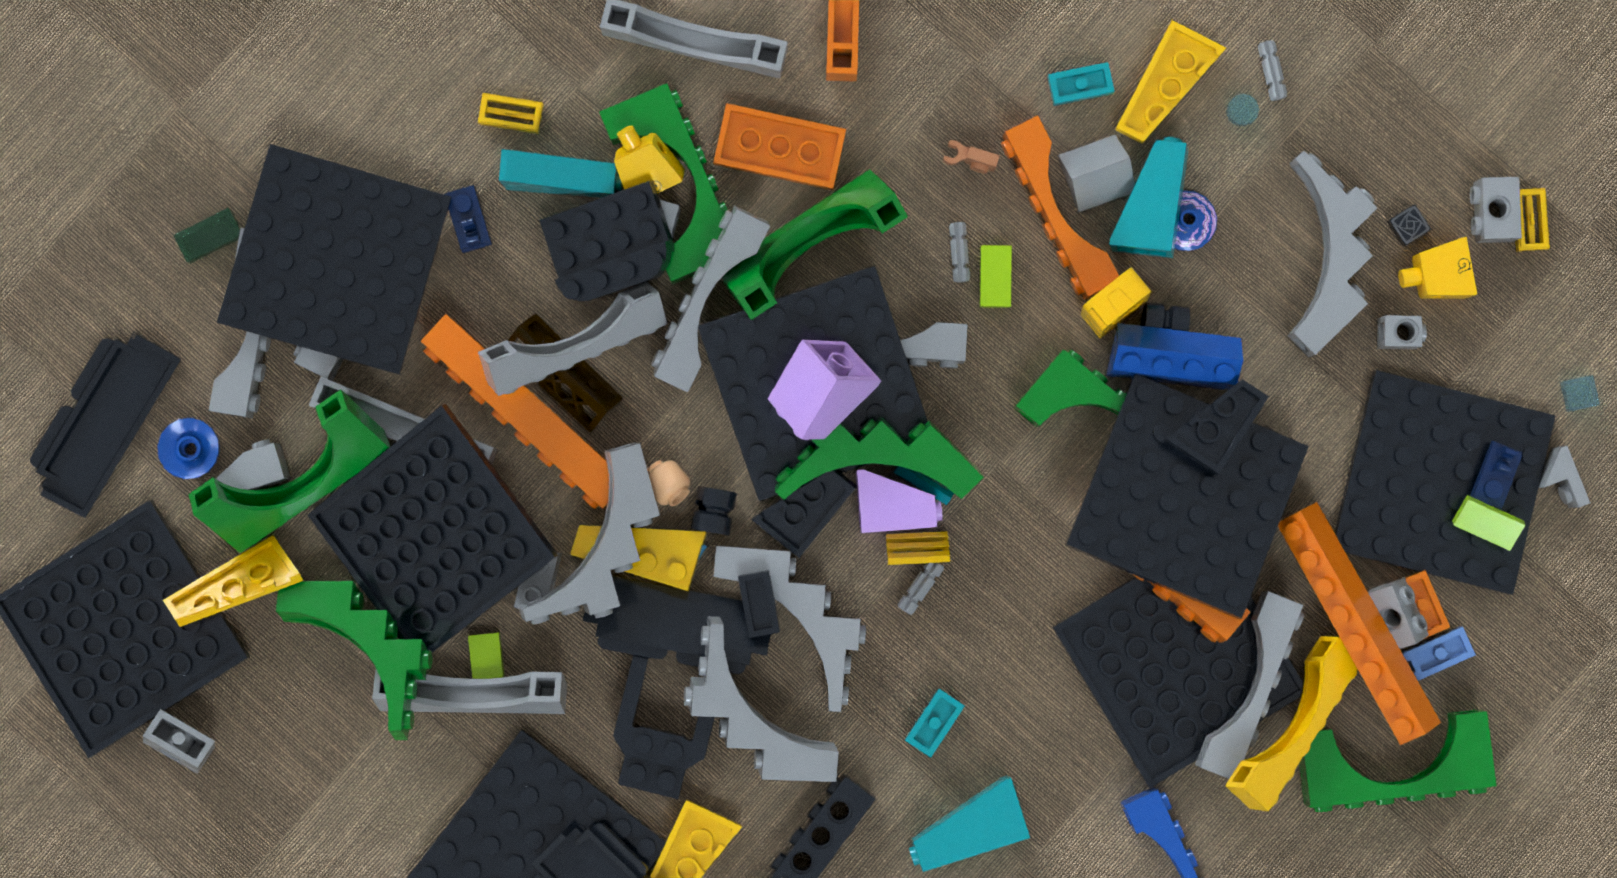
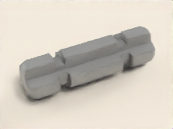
M1274 40L1264 41L1258 45L1260 57H1263L1261 63L1266 84L1270 85L1268 89L1271 101L1282 100L1287 97L1286 85L1282 84L1284 77L1279 56L1275 55L1277 52L1276 43Z
M954 222L949 226L950 237H952L950 241L952 266L955 267L952 270L953 281L961 283L967 282L970 279V270L967 268L969 263L967 239H965L967 230L965 222Z
M926 563L924 565V572L920 571L908 588V595H904L899 601L898 607L910 615L915 612L919 606L917 605L918 601L922 602L935 583L934 578L939 577L944 570V566L941 563Z

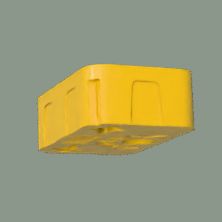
M1131 267L1082 306L1080 315L1098 338L1101 339L1113 330L1117 323L1123 322L1148 301L1152 291Z

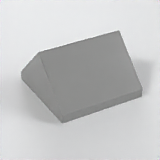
M1116 135L1057 156L1078 213L1128 196L1135 186L1130 157Z

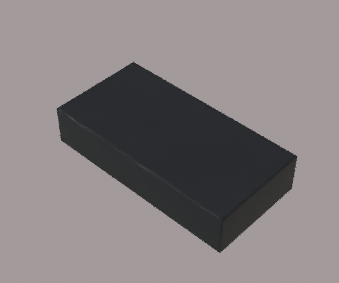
M770 570L739 575L738 580L749 638L780 633Z

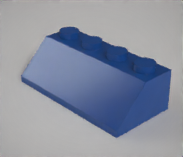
M1117 323L1107 376L1132 379L1135 374H1138L1155 382L1228 391L1238 383L1244 361L1241 338Z

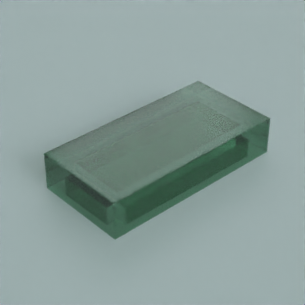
M226 208L173 236L186 262L191 264L239 239L240 226L232 210Z

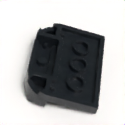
M647 181L539 220L558 275L555 283L567 299L589 301L656 279L664 274L670 263L672 252H674L673 239L653 181Z

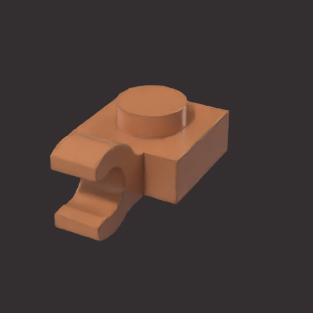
M950 140L948 147L956 149L958 155L954 158L944 156L943 162L953 166L961 161H965L966 164L970 165L971 170L987 174L988 170L994 172L1000 155L972 146L969 148L963 146L958 141Z

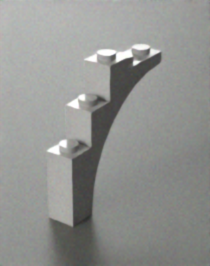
M1303 151L1289 165L1304 182L1315 203L1322 226L1324 252L1321 276L1314 298L1302 319L1287 336L1309 358L1316 355L1368 304L1363 299L1365 297L1363 291L1353 283L1350 285L1347 281L1373 256L1368 251L1370 249L1369 245L1361 237H1354L1352 233L1377 207L1373 204L1374 198L1365 189H1359L1355 186L1345 193L1342 182L1334 175L1329 176L1321 168L1323 166L1322 162L1314 154H1307Z
M633 442L605 451L609 473L608 503L603 525L596 541L581 565L562 584L544 596L518 606L521 618L524 621H531L532 625L550 620V614L560 611L562 615L572 614L580 610V605L584 606L587 614H594L595 618H600L612 614L613 608L620 606L610 570L614 569L615 573L624 572L633 568L632 563L640 561L630 525L634 524L635 528L647 526L653 523L652 518L660 516L640 443Z
M716 546L714 577L739 581V575L770 570L775 599L782 603L801 622L813 639L821 657L828 684V710L841 712L842 705H848L849 687L843 686L844 674H850L851 656L846 655V650H858L859 644H865L866 625H860V618L823 616L824 610H830L831 592L825 591L826 585L789 582V576L795 577L796 558H790L791 551Z
M708 616L707 626L701 627V645H705V657H699L698 674L703 677H690V687L684 688V706H688L691 716L725 717V719H720L719 738L724 739L727 748L760 749L754 752V769H758L762 780L836 782L839 751L835 744L832 742L810 740L789 733L768 721L748 703L735 685L729 672L724 651L723 622L720 617Z

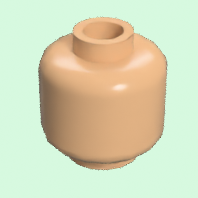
M658 460L647 469L655 500L660 505L676 506L689 495L690 478L677 462L673 460L665 462Z

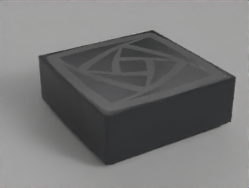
M1415 204L1387 221L1403 247L1432 230Z

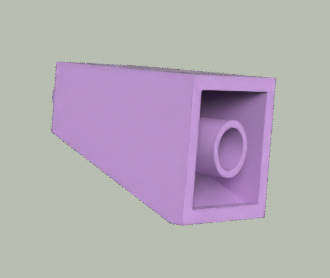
M801 340L768 400L776 408L777 414L784 418L793 428V432L797 437L803 440L825 439L879 386L881 380L847 342Z
M857 470L855 472L860 533L937 527V521L942 520L941 502H935V495L866 470Z

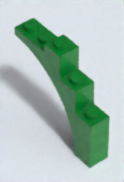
M880 416L876 421L871 418L859 430L862 434L859 438L841 422L825 439H811L816 446L814 448L811 445L806 447L797 457L800 462L792 470L787 467L777 476L775 480L778 484L775 486V492L785 500L800 486L826 472L846 466L872 463L895 465L920 472L946 486L960 499L967 495L984 476L930 421L925 425L922 423L916 425L908 434L910 440L907 442Z
M302 581L278 590L276 612L284 622L310 624L330 630L351 641L369 657L375 665L384 685L388 704V731L395 740H408L409 730H413L414 712L411 710V701L416 699L417 696L416 680H426L427 669H431L432 652L427 649L423 640L396 639L398 634L397 622L393 620L388 610H362L364 605L363 593L359 591L353 581Z

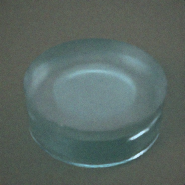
M1237 95L1228 103L1226 109L1227 117L1234 125L1247 126L1258 116V103L1250 95Z

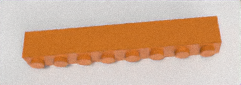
M445 314L421 340L426 346L423 352L435 363H438L440 360L449 367L446 373L458 384L462 381L472 388L468 393L478 403L483 405L486 401L493 407L494 411L491 414L504 426L509 422L517 430L513 435L525 446L528 447L532 443L540 451L536 456L549 468L553 464L562 471L559 477L573 489L577 485L585 492L582 498L592 508L596 509L600 506L602 509H606L609 489V473L606 460L525 385L519 387L513 393L498 396L487 383L478 352L485 348L450 316Z
M1316 502L1280 521L1278 527L1399 744L1402 745L1427 734L1439 725L1441 721L1319 504Z

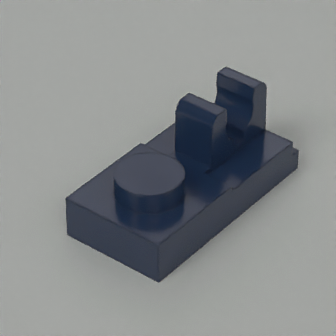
M472 185L445 193L444 195L452 198L449 212L462 253L491 246V238L475 186Z
M1491 441L1470 496L1502 510L1522 458V452Z

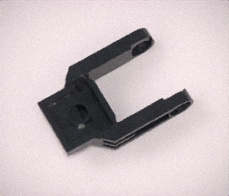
M633 655L613 734L625 755L618 785L679 799L686 769L703 760L706 756L715 717L698 716L693 739H689L682 734L645 725L636 726L634 721L646 677L645 672L649 657Z

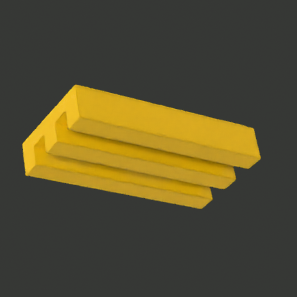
M483 93L478 124L539 134L544 103ZM489 101L535 109V114L488 107L487 105ZM487 113L533 121V125L486 118L485 116Z
M1520 189L1522 238L1515 241L1516 252L1550 249L1546 189ZM1532 195H1536L1540 243L1535 241ZM1522 196H1524L1528 244H1525Z
M948 531L886 534L888 565L950 562Z

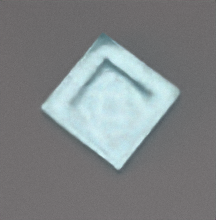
M1593 375L1560 382L1567 412L1600 405Z

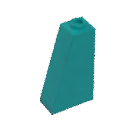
M1166 137L1164 141H1155L1111 235L1109 245L1112 252L1167 258L1174 257L1189 153L1187 143H1182L1181 139Z
M501 149L499 181L506 190L603 198L623 189L615 163Z
M1009 775L1001 777L912 838L914 846L909 848L914 866L920 864L922 871L925 872L1029 839L1030 835L1012 778Z

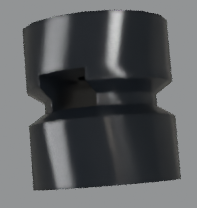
M1145 302L1140 326L1189 332V307L1172 306L1166 310L1163 304Z
M698 486L695 503L699 506V510L693 512L690 529L730 536L733 519L729 516V512L735 509L737 493Z

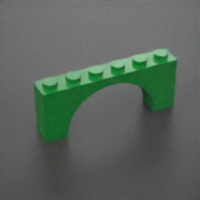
M666 83L599 111L613 145L621 143L617 133L631 125L635 128L640 138L650 133H656L669 150L686 164L694 178L697 194L695 212L685 233L674 243V252H672L670 263L666 268L670 281L674 285L693 277L699 266L704 268L709 258L705 255L706 250L713 238L718 240L722 231L719 224L728 209L724 201L718 204L714 192L719 191L712 173L706 175L702 164L707 161L701 146L694 147L690 136L695 135L689 118L682 119L678 108L683 107L678 92L676 89L670 91Z
M869 169L764 238L757 254L739 262L728 270L721 279L734 299L752 320L777 304L775 300V287L779 278L787 267L809 248L833 235L853 229L868 228L883 234L906 219L908 215L895 192Z
M1063 349L1014 406V409L1034 426L1039 427L1052 414L1074 406H1094L1118 415L1126 394L1120 389L1115 392L1106 385L1108 379L1099 371L1094 369L1091 372L1082 364L1085 361L1073 350L1067 352Z
M341 389L315 407L321 426L327 432V442L318 461L306 473L284 485L262 490H246L231 487L213 477L188 494L193 515L238 552L242 553L269 533L281 527L288 520L306 510L310 505L331 493L348 479L357 475L390 448L385 430Z
M1479 709L1448 713L1447 734L1440 752L1423 771L1404 780L1381 782L1370 780L1356 772L1341 755L1334 739L1333 730L1327 727H1323L1317 733L1311 743L1309 752L1299 762L1304 805L1314 808V812L1332 811L1333 805L1344 804L1347 809L1364 807L1363 802L1375 801L1376 805H1388L1395 803L1394 798L1406 797V801H1421L1426 799V794L1437 793L1438 798L1456 796V791L1468 790V794H1482L1487 792V787L1497 786L1487 711Z

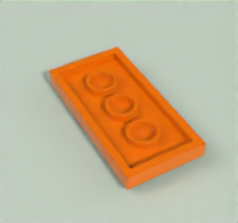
M726 103L713 164L833 190L846 129Z

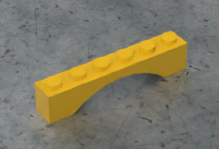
M1319 637L1305 659L1303 693L1297 712L1289 727L1267 750L1254 757L1241 760L1226 783L1225 787L1249 809L1269 811L1277 803L1282 789L1294 776L1297 765L1302 757L1309 752L1312 741L1325 726L1327 717L1334 706L1340 702L1342 693L1349 682L1357 675V667L1340 637Z

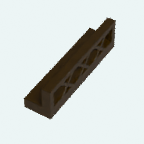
M536 313L521 323L508 339V341L517 342L520 339L524 344L532 345L554 343L563 340ZM584 360L575 363L573 367L567 370H559L547 375L545 379L538 382L590 433L623 400V397ZM561 383L571 388L572 396H567L562 391ZM583 405H588L597 414L593 420L584 412Z

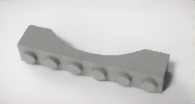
M606 0L600 24L603 36L781 79L788 51L787 41L759 34L730 32L700 26L620 0Z
M735 205L731 212L726 210L719 224V227L722 228L718 240L714 238L711 240L705 253L709 258L704 268L699 266L693 276L691 283L695 284V287L690 296L684 295L678 311L682 313L677 323L671 322L664 338L668 342L663 351L657 350L651 366L654 367V377L686 392L689 391L701 367L697 332L700 315L707 297L715 284L728 270L742 260L757 254L770 227L768 221Z
M240 228L236 256L245 228ZM246 332L245 340L237 356L227 369L214 380L209 411L253 419L254 412L257 413L260 407L261 398L257 391L259 382H263L265 377L266 365L262 364L264 351L268 352L270 348L271 338Z
M644 282L620 292L611 306L598 320L585 330L569 338L539 345L519 344L505 340L479 351L478 355L488 385L500 396L513 393L519 387L528 383L539 382L545 379L547 375L559 370H567L573 367L575 363L587 358L598 357L602 352L615 346L626 345L630 340L641 335L652 334L658 328L667 325V320L659 292L648 282Z
M936 322L925 331L910 338L900 340L906 359L909 360V365L926 367L928 361L940 362V368H958V363L963 364L966 360L968 324Z
M320 377L309 403V406L315 408L341 389L385 430L388 438L395 441L401 439L424 420V418L324 377ZM473 439L492 465L498 449Z
M1269 591L1261 592L1251 618L1258 651L1257 667L1252 687L1244 703L1234 716L1220 728L1206 735L1195 763L1196 766L1230 779L1240 761L1246 759L1245 756L1249 746L1253 747L1259 735V730L1256 729L1260 717L1264 718L1269 710L1270 700L1267 698L1271 688L1275 689L1280 681L1282 672L1279 671L1282 659L1286 660L1292 650L1293 642L1290 641L1294 630H1298L1302 624L1304 613L1301 610L1303 605Z
M376 669L372 700L380 711H388L384 685ZM528 672L516 676L492 679L450 678L426 674V680H416L417 696L416 699L411 701V710L413 712L565 714L568 684L562 672Z

